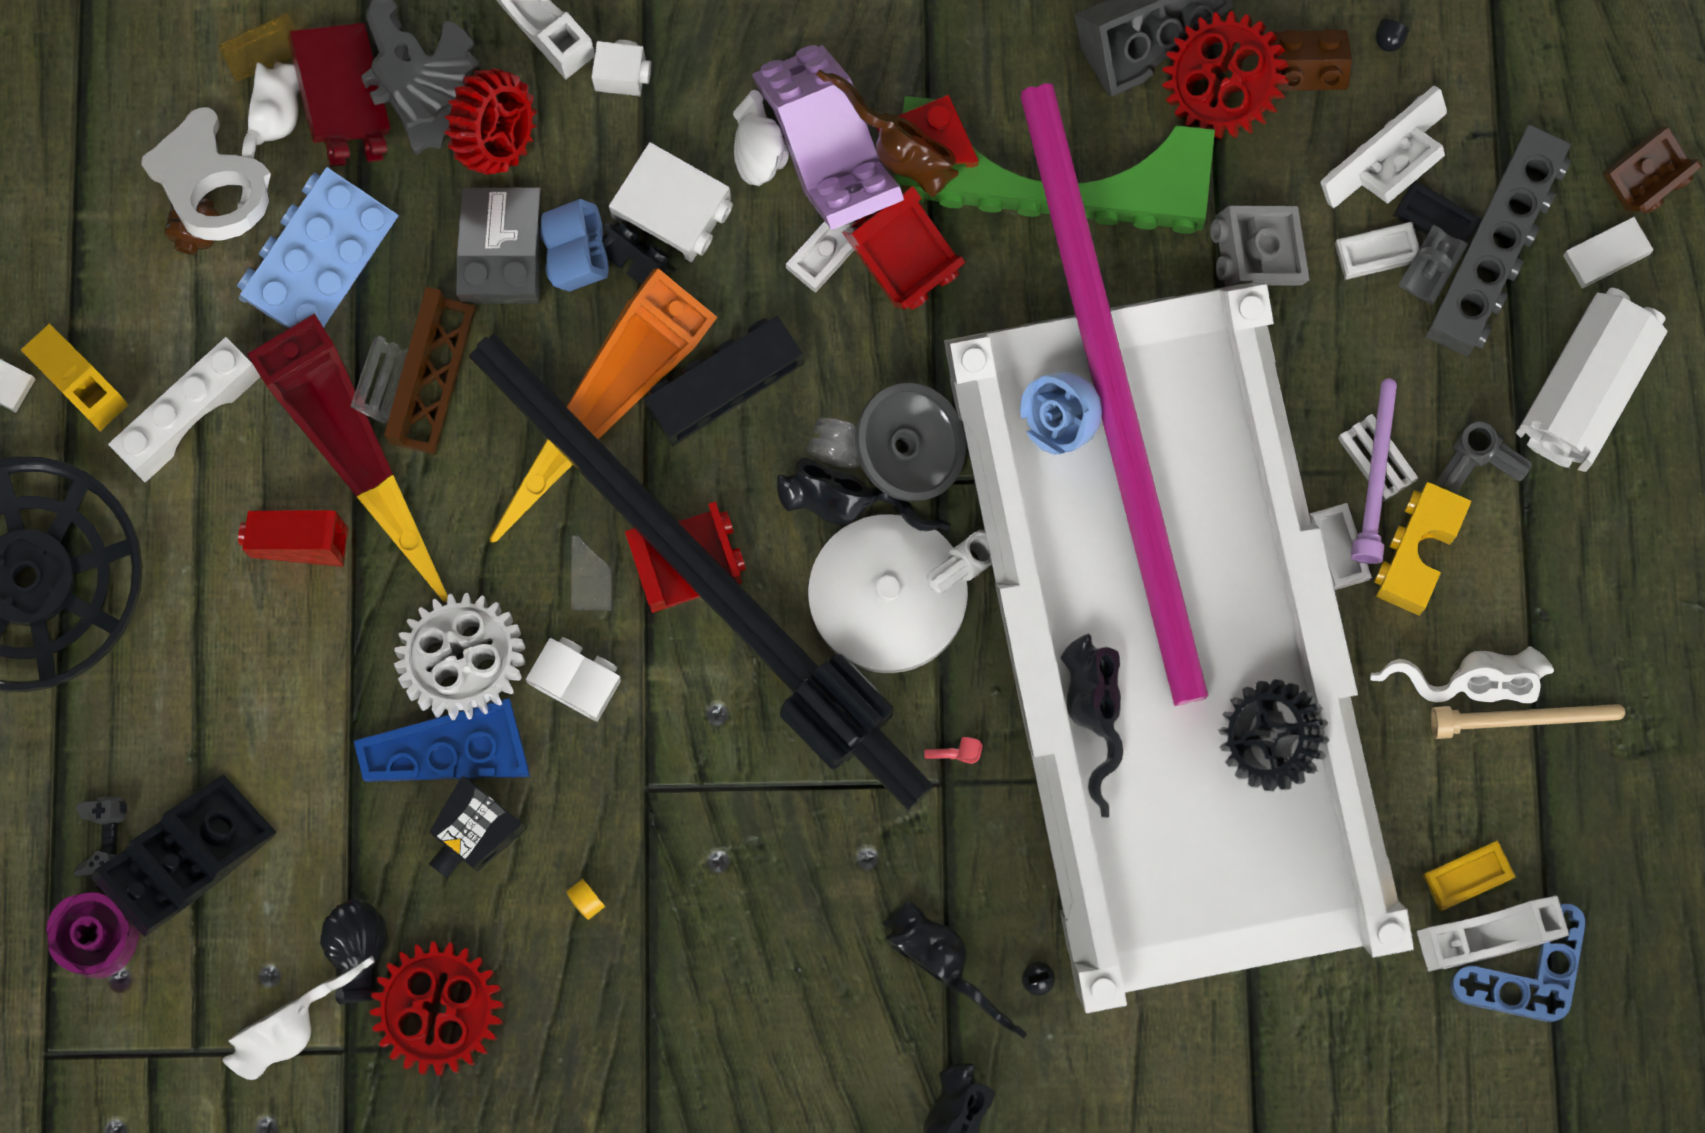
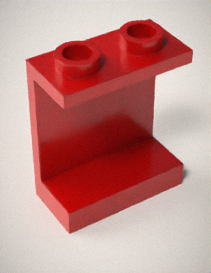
M715 501L708 504L709 512L678 521L738 584H742L740 572L746 570L740 548L731 549L727 535L733 534L734 531L727 510L719 513ZM634 528L625 531L652 613L700 598L693 588Z

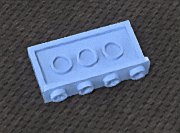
M328 167L325 168L321 176L315 172L311 175L302 189V192L307 196L300 207L294 204L290 206L280 222L285 226V229L279 238L276 239L272 235L269 237L258 254L264 260L256 271L249 267L237 285L238 288L243 290L238 298L244 303L248 302L287 329L313 314L317 316L324 328L399 216Z

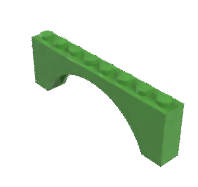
M905 96L903 113L937 99ZM1175 126L1160 147L1134 167L1102 180L1078 183L1087 218L1095 219L1096 223L1102 225H1116L1118 222L1133 223L1136 228L1146 230L1163 226L1172 227L1173 231L1182 234H1191L1196 230L1202 231L1206 220L1215 130ZM974 147L973 149L979 160L978 166L969 168L966 167V164H954L952 168L957 170L959 175L949 182L935 197L927 194L915 180L895 174V181L900 187L907 185L913 186L922 198L918 201L919 204L927 200L940 202V205L947 208H961L963 204L978 206L982 211L992 213L1000 212L1001 209L1017 210L1018 214L1027 217H1036L1040 213L1050 214L1042 181L1022 177L1005 170L991 162Z

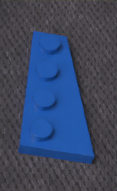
M510 698L501 700L502 705L500 706L494 702L487 704V714H484L479 707L473 708L472 719H468L465 712L461 711L458 712L455 720H451L450 716L446 715L354 741L363 780L365 782L449 780L460 779L462 776L467 779L531 777Z

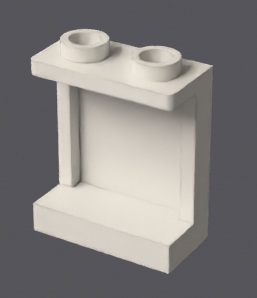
M649 142L610 203L609 209L614 220L625 223L629 221L678 249L684 254V259L692 262L697 254L702 256L706 252L713 239V235L710 234L717 222L722 224L727 219L732 210L733 203L730 202V187Z

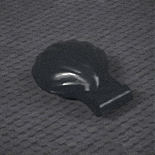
M352 899L344 904L336 905L330 915L326 917L322 925L320 945L325 957L336 968V977L346 973L371 956H373L375 961L363 969L349 983L336 990L335 999L338 1004L373 1000L371 997V993H374L372 987V968L379 961L388 940L383 916L370 903Z

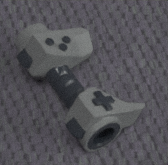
M100 797L96 801L80 802L77 804L76 808L80 818L102 824L100 851H96L87 860L78 863L73 871L75 876L92 877L95 869L117 855L118 823L125 820V814L127 813V803L124 798Z

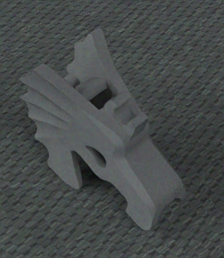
M372 0L366 17L379 54L373 60L372 68L361 76L365 88L371 85L379 86L376 91L370 92L373 103L377 105L387 101L390 102L402 121L415 155L420 154L427 148L441 149L446 135L444 131L449 127V121L444 117L451 112V106L448 101L456 98L454 87L463 86L464 77L471 76L472 71L479 66L478 61L469 52L474 46V42L459 25L446 21L443 24L442 34L435 53L432 56H427L413 34L400 31L402 30V24L394 14L397 11L395 2L393 0Z

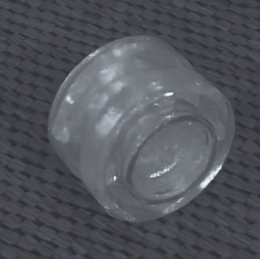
M817 418L813 431L819 438L809 440L807 452L819 461L831 466L858 468L860 461L855 443L856 425L836 418Z

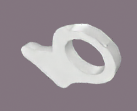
M208 107L191 111L178 128L142 157L141 165L153 181L163 186L165 193L173 204L174 210L190 234L205 240H226L242 235L264 216L269 203L267 188L271 173L263 163L253 158L218 154L216 134L220 128V123L215 111ZM241 185L251 190L250 197L246 203L230 214L206 216L196 211L199 201L208 192L217 187Z

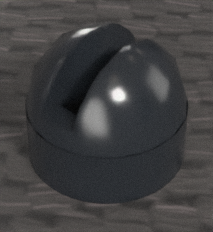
M1382 19L1376 30V42L1384 51H1395L1405 43L1409 29L1397 21Z
M1041 962L1030 964L1022 975L1024 989L1034 996L1047 994L1055 982L1053 970L1047 964ZM1045 972L1048 973L1049 979L1030 985L1028 977Z

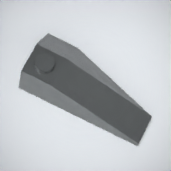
M1106 0L1075 14L1080 47L1106 93L1114 96L1149 79L1153 75L1151 70L1165 58L1170 59L1166 55L1167 52L1178 53L1179 46L1175 43L1174 39L1180 38L1186 41L1189 38L1185 30L1186 26L1191 27L1196 32L1200 29L1198 18L1200 17L1208 24H1212L1214 12L1223 16L1233 7V1Z

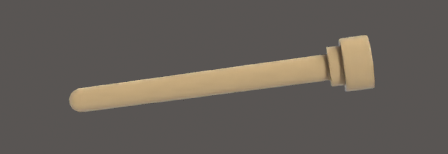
M1620 704L1459 713V710H1452L1450 706L1432 707L1431 729L1434 739L1452 738L1453 734H1459L1462 729L1613 721L1624 718L1626 712L1625 708Z

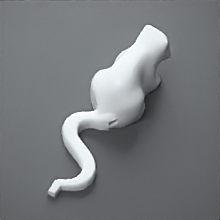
M275 62L274 68L269 69L262 63H257L249 108L248 133L245 135L242 148L243 157L254 159L256 145H260L265 141H275L284 138L294 129L298 119L297 93L300 88L293 64ZM242 187V197L237 209L241 208L249 199L251 194L249 188Z
M1529 646L1524 651L1513 656L1490 651H1474L1469 653L1462 660L1458 670L1452 675L1450 682L1444 686L1428 684L1420 669L1412 662L1404 659L1393 660L1381 672L1371 673L1370 680L1383 681L1391 673L1404 672L1410 677L1421 696L1428 701L1436 703L1447 701L1461 691L1476 701L1495 702L1509 699L1521 703H1533L1537 700L1541 689L1539 679L1553 673L1554 668L1542 653Z
M373 956L346 973L326 980L296 1000L285 1004L234 1034L228 1041L234 1046L235 1052L222 1059L224 1064L239 1076L248 1080H254L261 1076L266 1068L274 1062L287 1060L299 1054L305 1048L311 1036L308 1012L310 1003L324 997L332 990H336L349 983L363 969L375 961Z

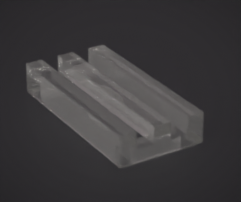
M379 335L372 341L350 407L385 424L389 419L408 350H400V345L394 342L386 343V338ZM381 352H383L386 356L380 374L377 377L370 403L367 405L365 400ZM395 359H396L397 362H396V365H395V368H394L392 377H391V379H390V382H389V385H388V388H387V391H386V394H385V397H384V400H383L381 409H380V411H379L378 409H379V406H380V403H381V400H382V397H383V394H384V391H385V388H386V385H387V382H388V379H389V376H390V373H391V370H392L394 361H395Z

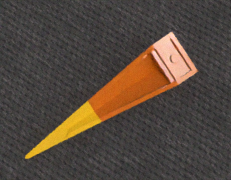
M659 268L653 269L631 300L627 301L566 407L599 439L697 346L718 317ZM548 439L491 534L490 542L498 541L572 466V463Z

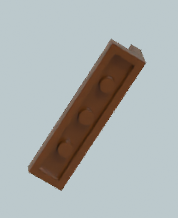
M425 288L384 433L390 445L433 455L436 454L474 319L475 305L447 299L439 289ZM444 309L465 313L461 326L446 334L440 324ZM439 330L443 337L436 340V336ZM458 337L456 346L454 348L453 344L451 343V340ZM447 343L453 353L451 363L436 371L430 361L432 351ZM429 367L432 374L425 377L427 368ZM447 374V378L444 385L440 377ZM437 380L443 390L441 399L426 408L420 399L421 390L426 385ZM417 404H419L422 411L415 414ZM437 410L435 421H433L430 414ZM427 417L433 427L429 442L409 439L411 425Z

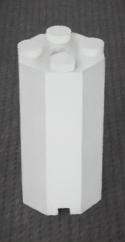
M1609 288L1606 294L1597 292L1516 434L1522 438L1526 433L1530 437L1527 445L1534 452L1559 466L1569 468L1573 461L1581 463L1578 470L1586 472L1595 461L1668 331L1663 326L1666 319L1665 316L1656 309L1650 307L1642 308L1631 302L1630 297L1619 289Z

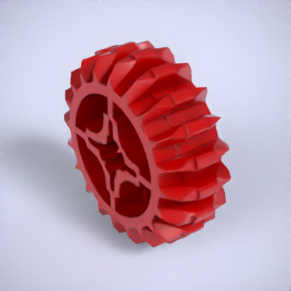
M496 68L475 70L473 75L464 77L463 86L454 87L456 98L448 101L451 106V112L449 115L444 116L449 121V127L444 133L451 137L447 147L454 151V159L463 163V166L469 170L487 175L507 172L509 167L518 166L520 156L527 155L526 144L534 142L530 134L532 128L537 127L532 122V117L538 111L531 106L535 96L527 92L528 84L523 83L519 76L511 72Z

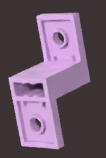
M811 45L797 51L796 56L785 61L773 60L761 66L760 71L753 73L752 76L757 89L775 112L804 194L828 227L833 230L904 200L898 183L880 163L867 124L859 117L847 96L831 82L822 81L816 73L820 69L825 73L837 74L852 84L851 78L823 45L819 47Z

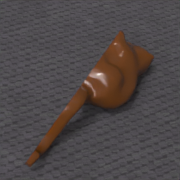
M820 69L818 70L816 75L822 81L831 82L847 96L851 105L865 123L880 128L876 151L880 161L887 169L900 176L915 180L931 197H935L949 182L959 175V172L952 168L956 158L949 148L931 139L916 125L902 117L889 113H876L867 106L856 88L843 77L833 73H825Z

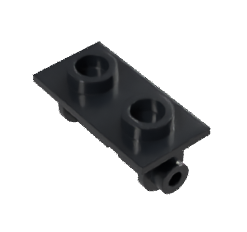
M604 223L602 226L610 232L609 235L603 233L602 237L607 259L620 269L624 267L629 258L632 259L634 262L626 274L642 285L655 268H659L663 273H672L677 270L668 262L670 257L663 250L654 245L646 246L638 239L640 236L639 232L627 223Z

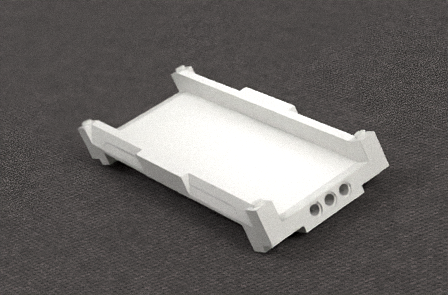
M1250 282L1110 308L1208 692L1207 699L1180 706H1174L1102 418L1097 432L1090 441L1072 452L1055 455L1041 450L1029 438L1027 431L1031 429L1027 423V418L1021 419V398L1028 384L1046 374L1071 372L1085 378L1093 385L1076 315L944 340L955 410L958 418L963 421L1027 743L1031 752L1063 908L1060 914L1075 990L1085 1013L1126 1006L1125 992L1363 946L1372 957L1414 950L1407 909L1398 901L1389 858L1386 856L1352 706L1351 696L1358 695L1321 529L1310 521L1275 367L1276 361L1267 326L1274 324L1267 284ZM1085 634L1091 635L1092 643L1096 649L1110 647L1117 650L1120 656L1118 687L1121 694V707L1119 717L1114 722V729L1122 740L1124 751L1123 759L1118 768L1104 778L1101 783V794L1109 804V818L1101 817L1100 807L1092 800L1088 791V781L1092 772L1107 758V743L1104 737L1097 735L1092 730L1077 725L1070 718L1067 710V693L1071 677L1068 668L1060 659L1068 645ZM1274 679L1283 680L1285 686L1288 683L1298 684L1300 692L1307 691L1313 695L1310 704H1320L1323 708L1316 719H1325L1329 723L1325 728L1320 729V735L1327 736L1330 741L1326 744L1319 743L1318 750L1323 751L1326 757L1323 760L1313 759V763L1318 771L1314 774L1304 772L1306 782L1295 784L1292 781V786L1289 790H1280L1277 786L1275 791H1265L1262 785L1259 788L1251 787L1248 785V778L1238 779L1235 776L1238 766L1231 767L1225 763L1232 753L1222 751L1219 748L1224 742L1228 741V736L1220 734L1218 730L1229 726L1230 721L1226 720L1222 714L1225 711H1235L1230 701L1234 697L1244 700L1242 689L1252 687L1256 690V682L1267 681L1271 684ZM1276 702L1278 711L1283 713L1285 721L1287 723H1297L1291 710L1281 702ZM1256 716L1251 724L1250 731L1255 727ZM1273 729L1275 732H1271L1269 738L1262 740L1274 742L1272 738L1277 739V733L1285 731ZM1299 739L1293 743L1291 755L1295 752ZM1252 747L1251 750L1256 759L1263 766L1271 769L1270 761L1265 759L1262 749Z

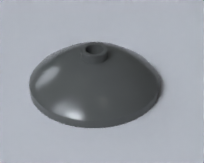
M916 383L892 385L875 394L864 406L859 416L855 434L857 455L870 481L885 494L902 501H924L945 492L958 478L966 456L965 431L954 407L937 391ZM896 441H899L902 444V453L897 451L895 446Z

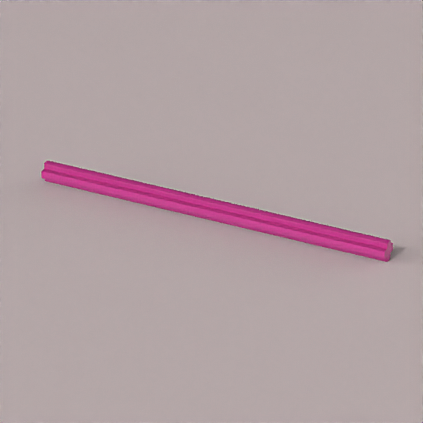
M1044 83L1038 87L1030 86L1021 91L1022 95L1020 97L1093 386L1101 400L1103 410L1102 422L1174 706H1180L1190 702H1198L1207 699L1208 692L1053 84Z

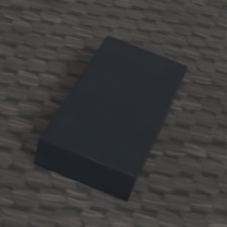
M1417 181L1412 183L1393 215L1404 223L1412 222L1413 227L1425 235H1428L1433 225H1436L1448 235L1466 243L1469 242L1482 218Z

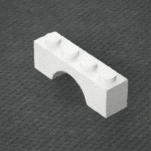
M496 0L565 79L569 78L595 57L591 38L568 12L561 11L550 0Z
M225 337L108 445L144 482H147L174 457L180 440L200 418L220 405L233 403L260 378V375L254 365Z

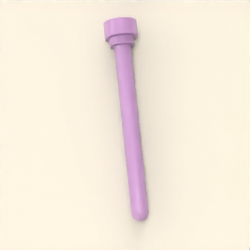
M1391 378L1384 379L1381 383L1362 533H1359L1357 539L1353 540L1351 559L1366 564L1381 563L1385 545L1381 543L1382 537L1378 535L1397 389L1395 380Z

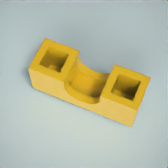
M1429 482L1425 484L1421 493L1414 490L1404 511L1411 514L1405 528L1398 525L1389 545L1390 548L1395 549L1391 562L1383 561L1375 577L1374 583L1380 585L1375 597L1420 616L1429 602L1441 572L1428 567L1421 561L1418 555V543L1425 539H1437L1451 545L1457 537L1472 501Z

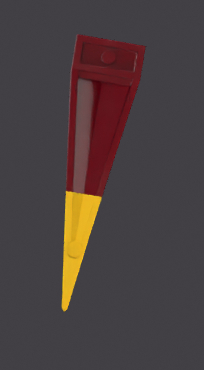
M315 314L311 315L249 352L247 356L270 393L442 601L447 603V593L339 352Z

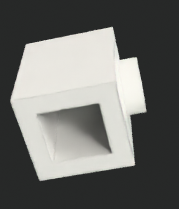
M617 40L615 43L597 41L592 72L595 91L641 96L642 83L649 84L651 75V61L646 60L643 46H638L637 43L630 40Z

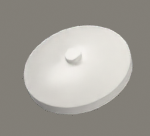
M885 514L870 516L842 528L821 549L812 567L809 579L808 597L810 612L815 627L823 641L835 654H843L854 666L878 673L909 671L925 665L936 658L950 645L957 635L964 620L967 606L968 588L966 580L961 579L943 593L931 590L928 586V573L948 560V552L953 549L952 545L936 530L927 532L911 527L901 515Z

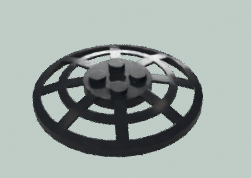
M17 456L0 459V516L4 515L9 532L0 537V637L10 623L23 626L30 625L34 642L33 647H11L0 644V656L10 659L36 658L39 673L38 680H0V691L31 692L52 688L73 680L95 666L112 650L126 631L136 610L141 591L143 564L140 543L130 517L118 499L97 479L84 470L63 461L49 458ZM44 472L73 481V484L63 503L56 499L42 496L16 497L10 474ZM88 489L96 494L112 510L123 528L125 540L105 547L95 527L84 515L78 512ZM41 509L54 512L57 515L48 532L45 533L38 530L25 529L20 510ZM72 522L86 535L92 545L93 552L72 558L67 549L60 543ZM130 555L132 565L131 588L125 610L120 620L101 610L109 588V563ZM97 567V587L91 604L73 595L76 574ZM24 568H34L36 571L35 582L29 587H19L17 584L18 573ZM63 609L82 618L68 633L54 641H50L47 621L55 617ZM92 624L110 633V636L103 645L86 660L56 675L53 653L61 651L74 643Z

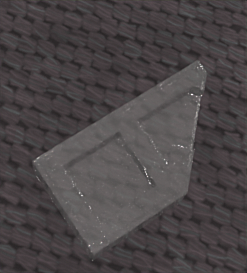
M572 536V610H612L611 567L598 557L581 538Z

